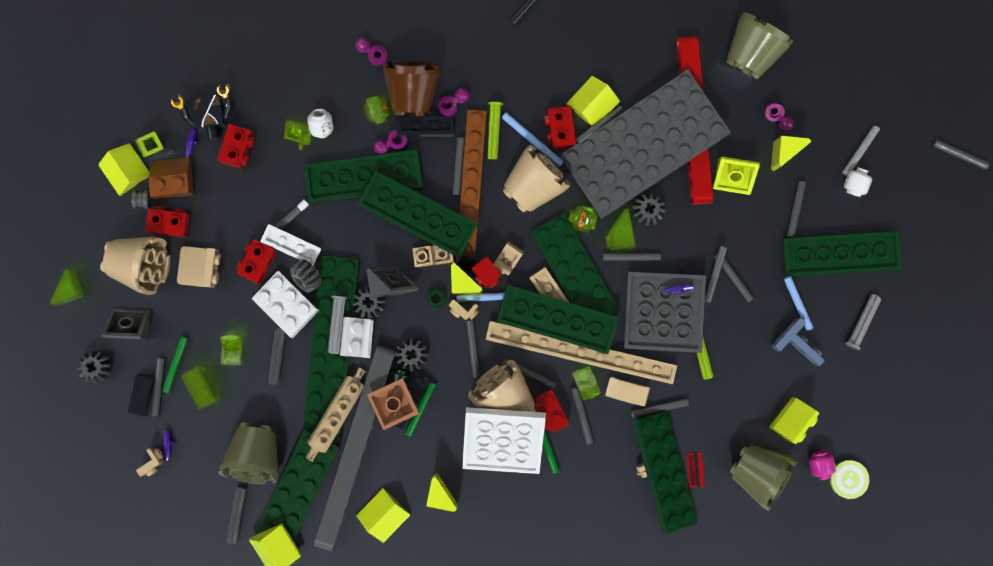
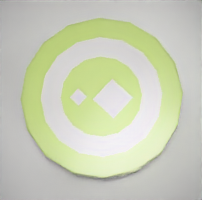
M843 460L836 464V472L831 475L830 485L839 496L855 499L862 496L867 490L869 474L861 463L853 460Z

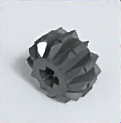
M653 193L649 194L648 199L645 194H642V200L638 198L635 200L638 205H634L633 209L639 212L634 213V217L641 216L638 220L639 223L646 219V226L649 225L651 219V222L655 225L657 224L656 218L658 220L663 219L659 213L666 212L665 209L660 208L665 203L657 202L660 196L653 199ZM647 205L653 207L651 214H649V211L647 213L645 211Z
M305 259L295 263L290 269V276L302 291L309 293L318 288L322 283L319 271L311 262Z
M369 286L366 287V293L359 289L361 296L354 295V298L359 299L358 302L352 303L353 306L359 305L355 312L359 313L363 310L360 317L364 318L368 312V319H372V312L378 317L377 309L384 311V308L379 306V304H384L386 301L379 300L381 297L371 298ZM369 297L370 300L374 301L371 308L364 304L365 301H368L367 298Z
M413 338L410 339V345H408L406 340H403L405 348L400 345L397 346L402 353H395V356H402V359H399L397 363L400 364L404 361L403 369H406L408 364H410V371L414 370V364L417 369H421L418 362L426 364V361L421 358L422 356L427 357L428 353H422L421 351L427 347L422 346L419 348L420 340L417 341L416 345H414ZM415 350L417 357L409 360L407 352Z
M92 350L89 354H83L84 359L78 360L82 365L76 369L82 370L79 376L85 377V382L92 380L93 383H98V380H105L104 374H110L106 367H111V364L106 363L109 358L108 356L103 357V352L96 354Z

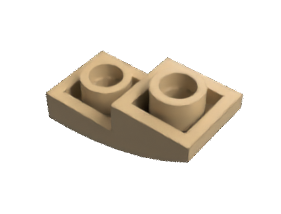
M437 246L412 248L415 267L455 262L454 255Z
M610 377L605 396L646 406L650 387Z

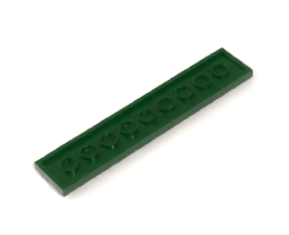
M321 256L319 274L322 277V283L317 289L316 308L319 311L315 314L303 431L307 429L314 432L346 376H348L350 356H340V351L339 354L328 353L334 301L332 296L348 297L345 299L343 318H354L355 306L352 303L356 302L354 295L357 293L359 259ZM343 424L332 441L340 445V447Z

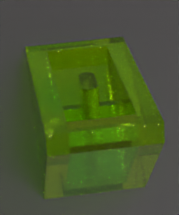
M65 269L49 304L60 306L85 297L76 271Z

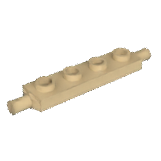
M358 368L354 377L346 376L307 442L311 447L306 456L308 460L313 462L318 452L326 453L364 388L360 380L366 372L365 370Z

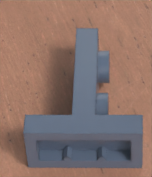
M796 318L771 347L776 351H782L788 343H791L815 366H820L825 361L821 357L823 354L815 347L811 348L807 344L808 340L800 334L796 335L806 324L802 318Z

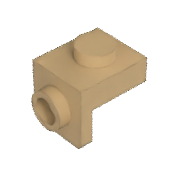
M508 242L493 265L500 273L509 275L524 252Z
M452 300L449 304L451 307L450 312L457 318L463 317L466 321L468 318L472 320L479 312L477 310L479 306L476 303L469 312L455 300Z
M154 446L146 449L152 460L136 470L140 477L144 475L151 476L158 471L156 467L164 463L162 459L164 456L160 449Z

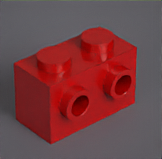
M571 106L548 109L547 115H544L545 125L549 126L550 133L547 134L548 145H552V150L569 148L576 145Z
M228 124L217 161L239 169H243L244 165L247 166L250 157L248 152L255 142L254 133L251 130Z
M155 206L154 210L148 209L145 232L188 238L191 215L185 213L186 210L174 209L171 212L166 211L167 208L158 206Z
M254 239L253 242L248 243L245 249L247 254L244 260L241 259L237 265V274L261 285L278 250Z
M485 257L472 267V271L476 275L473 278L480 287L484 285L485 288L490 286L492 289L500 283L499 278L501 274L488 257Z
M552 389L534 397L536 400L534 406L536 411L546 413V431L550 429L554 433L569 425Z

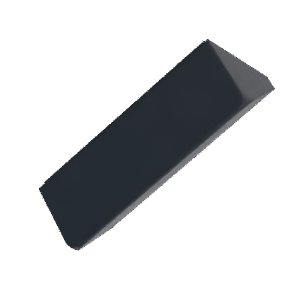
M136 375L128 408L129 413L143 417L147 416L155 378Z

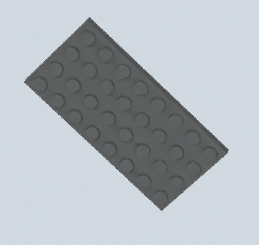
M687 69L592 133L582 144L577 143L562 153L560 157L600 218L603 219L730 135L731 132Z

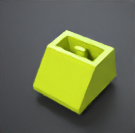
M792 397L769 428L787 442L797 444V442H802L806 437L805 432L807 429L816 424L818 421L817 416L820 413L798 398Z

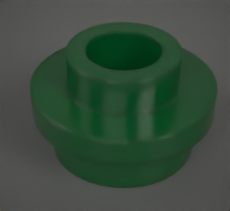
M432 289L427 295V301L430 306L439 308L445 304L446 295L441 289ZM434 295L440 296V300L438 302H435L433 300Z
M397 367L396 370L391 371L392 380L394 381L403 378L407 382V379L410 378V374L407 373L406 369Z

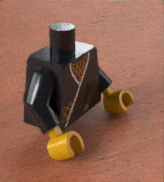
M219 84L216 94L184 101L185 104H183L182 95L178 94L180 102H175L171 97V104L177 107V111L183 121L200 133L207 132L209 141L220 138L218 129L226 126V122L230 119L233 110L231 97L228 94L230 90L229 84L225 86L226 91H223Z

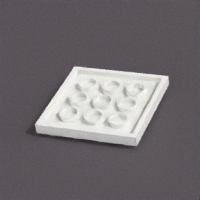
M466 407L463 469L539 474L546 413Z

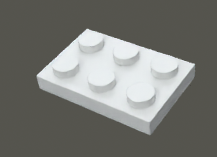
M277 271L252 298L290 338H294L319 311L280 271Z

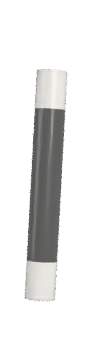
M305 200L301 201L274 227L282 230L309 204Z

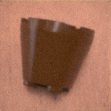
M400 60L393 65L392 61L383 62V74L391 108L395 111V115H406L407 112H414L415 116H425V113L430 111L441 73L440 63L430 66V63L427 61Z

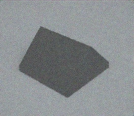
M397 266L369 267L367 269L371 298L402 295L416 292L419 289Z
M111 308L101 334L102 337L148 340L150 310Z

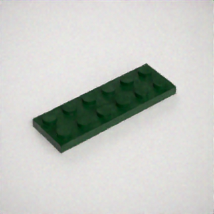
M418 150L304 165L309 203L360 197L375 171L410 189L423 188Z
M377 171L374 172L357 204L459 259L478 225Z
M565 214L558 216L531 232L570 303L613 316L620 314L619 309Z
M899 231L782 239L785 277L902 269Z
M507 285L497 322L609 354L619 317Z
M668 411L633 420L662 534H669L698 523Z
M307 429L303 431L255 534L264 532L282 523L293 542L295 541L340 445L332 442L326 453L318 452L312 462L306 456L311 449L307 442L313 432Z

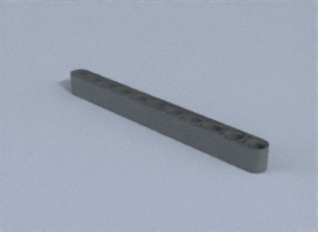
M377 345L314 546L333 551L376 418V413L367 395L386 386L397 350Z

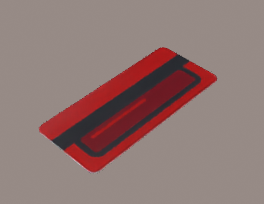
M687 453L689 487H704L702 453Z

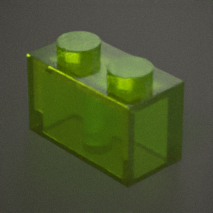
M197 366L181 375L198 410L221 400L203 366Z

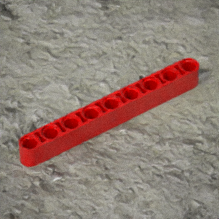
M698 36L678 37L679 73L682 74L688 69L703 91ZM709 149L688 162L692 205L710 204L713 202Z

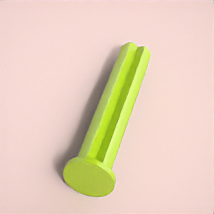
M488 102V105H490L488 159L496 160L498 159L500 107L503 106V103Z
M703 338L702 353H697L703 379L713 378V373Z

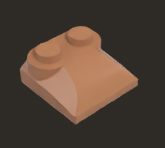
M403 378L367 395L383 430L419 414L416 403Z

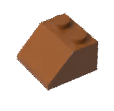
M190 157L151 161L148 177L150 197L164 199L194 195Z

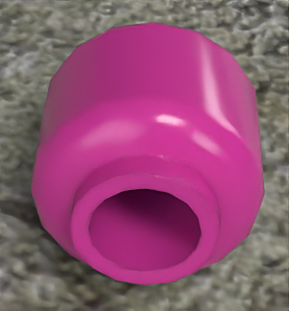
M819 450L812 453V456L809 458L811 474L819 477V480L830 479V475L836 472L834 456L828 453L827 450Z

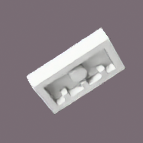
M343 318L340 356L370 358L374 322L372 319Z

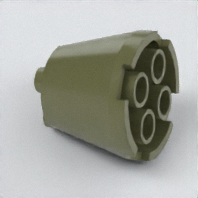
M743 12L739 18L726 63L741 69L742 73L758 80L789 49L793 40L789 39L787 34L773 25L759 19L756 20L755 16Z
M240 423V427L237 428L220 463L218 473L223 477L232 475V478L238 479L237 481L246 483L266 484L267 481L271 480V483H277L276 434L271 431V427L260 425L257 428L252 427L248 423Z
M744 446L739 455L742 457L739 463L735 462L730 470V473L733 474L732 479L762 508L770 511L773 507L770 503L772 500L776 501L780 497L792 476L793 471L791 467H796L798 460L792 456L758 446Z

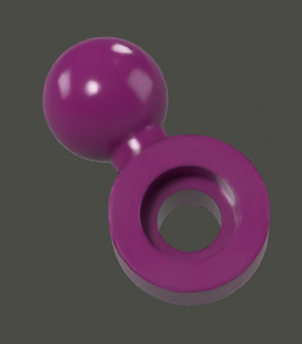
M365 37L357 39L355 43L356 49L361 53L367 52L371 64L375 66L383 65V62L387 59L386 50L381 46L371 47L370 41ZM376 52L381 53V57L375 58L374 54Z
M459 88L456 90L454 97L445 96L441 98L438 102L440 113L444 116L454 115L458 110V103L468 101L470 97L469 91L466 88Z
M771 101L765 106L764 112L768 120L773 122L779 121L780 128L785 131L793 128L794 119L791 116H784V107L780 102ZM777 108V111L771 112V109Z
M396 130L389 134L387 141L378 140L374 143V151L380 155L386 154L390 147L395 150L403 149L407 144V137H400L401 142L395 143L394 140L397 136Z

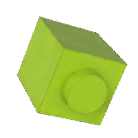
M155 131L135 140L143 157L163 149Z

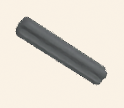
M275 328L268 383L275 385L279 384L285 332L281 328Z
M241 486L236 487L226 540L229 544H236L238 542L247 488Z

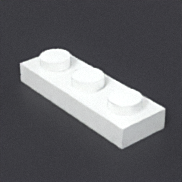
M268 224L260 241L301 261L305 259L311 262L312 265H314L321 251L320 247Z

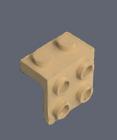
M182 247L177 283L215 288L219 280L217 270L221 262L220 250Z

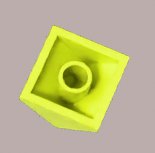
M591 76L566 104L571 106V109L592 127L606 117L620 100L608 84Z
M788 136L779 137L773 142L771 169L775 171L807 146L811 140L809 138Z
M130 143L108 151L98 164L119 196L149 177L150 171Z
M721 156L716 163L713 189L750 195L760 163Z
M455 263L451 265L452 294H480L483 291Z
M436 473L432 477L426 506L454 512L457 510L458 504L438 473Z
M382 488L356 517L368 533L384 543L411 514Z
M282 523L249 538L250 543L265 566H290L301 557L300 551Z

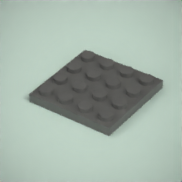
M628 272L624 348L702 353L706 275ZM693 283L694 290L685 291L682 296L679 293L664 292V289L674 285Z

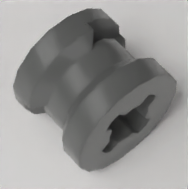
M133 190L131 196L133 209L143 207L144 209L151 208L152 197H150V190H145L144 192Z

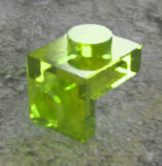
M288 119L285 123L284 138L299 142V150L303 151L305 145H309L311 140L309 127L306 124Z
M233 334L221 336V365H241L243 343L240 336Z
M590 366L572 373L582 400L593 399L600 394L599 386Z

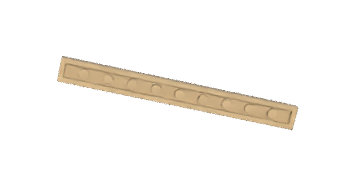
M492 321L489 323L486 340L669 384H673L677 365L610 350L609 354H604Z

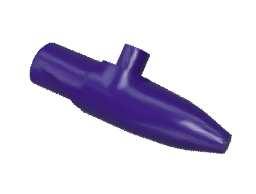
M190 129L185 147L186 158L190 156L193 146L198 144V141L195 139L197 132L195 129Z
M693 283L679 284L664 289V292L679 293L682 296L685 291L694 290Z
M165 430L163 449L166 460H169L171 447L175 445V441L171 440V431Z

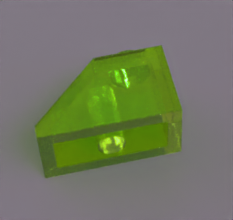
M629 208L623 210L609 230L608 236L605 237L607 248H611V252L636 246Z

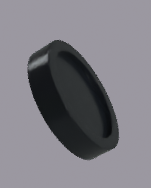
M461 256L460 259H457V266L463 271H471L472 267L476 265L475 259L470 256Z

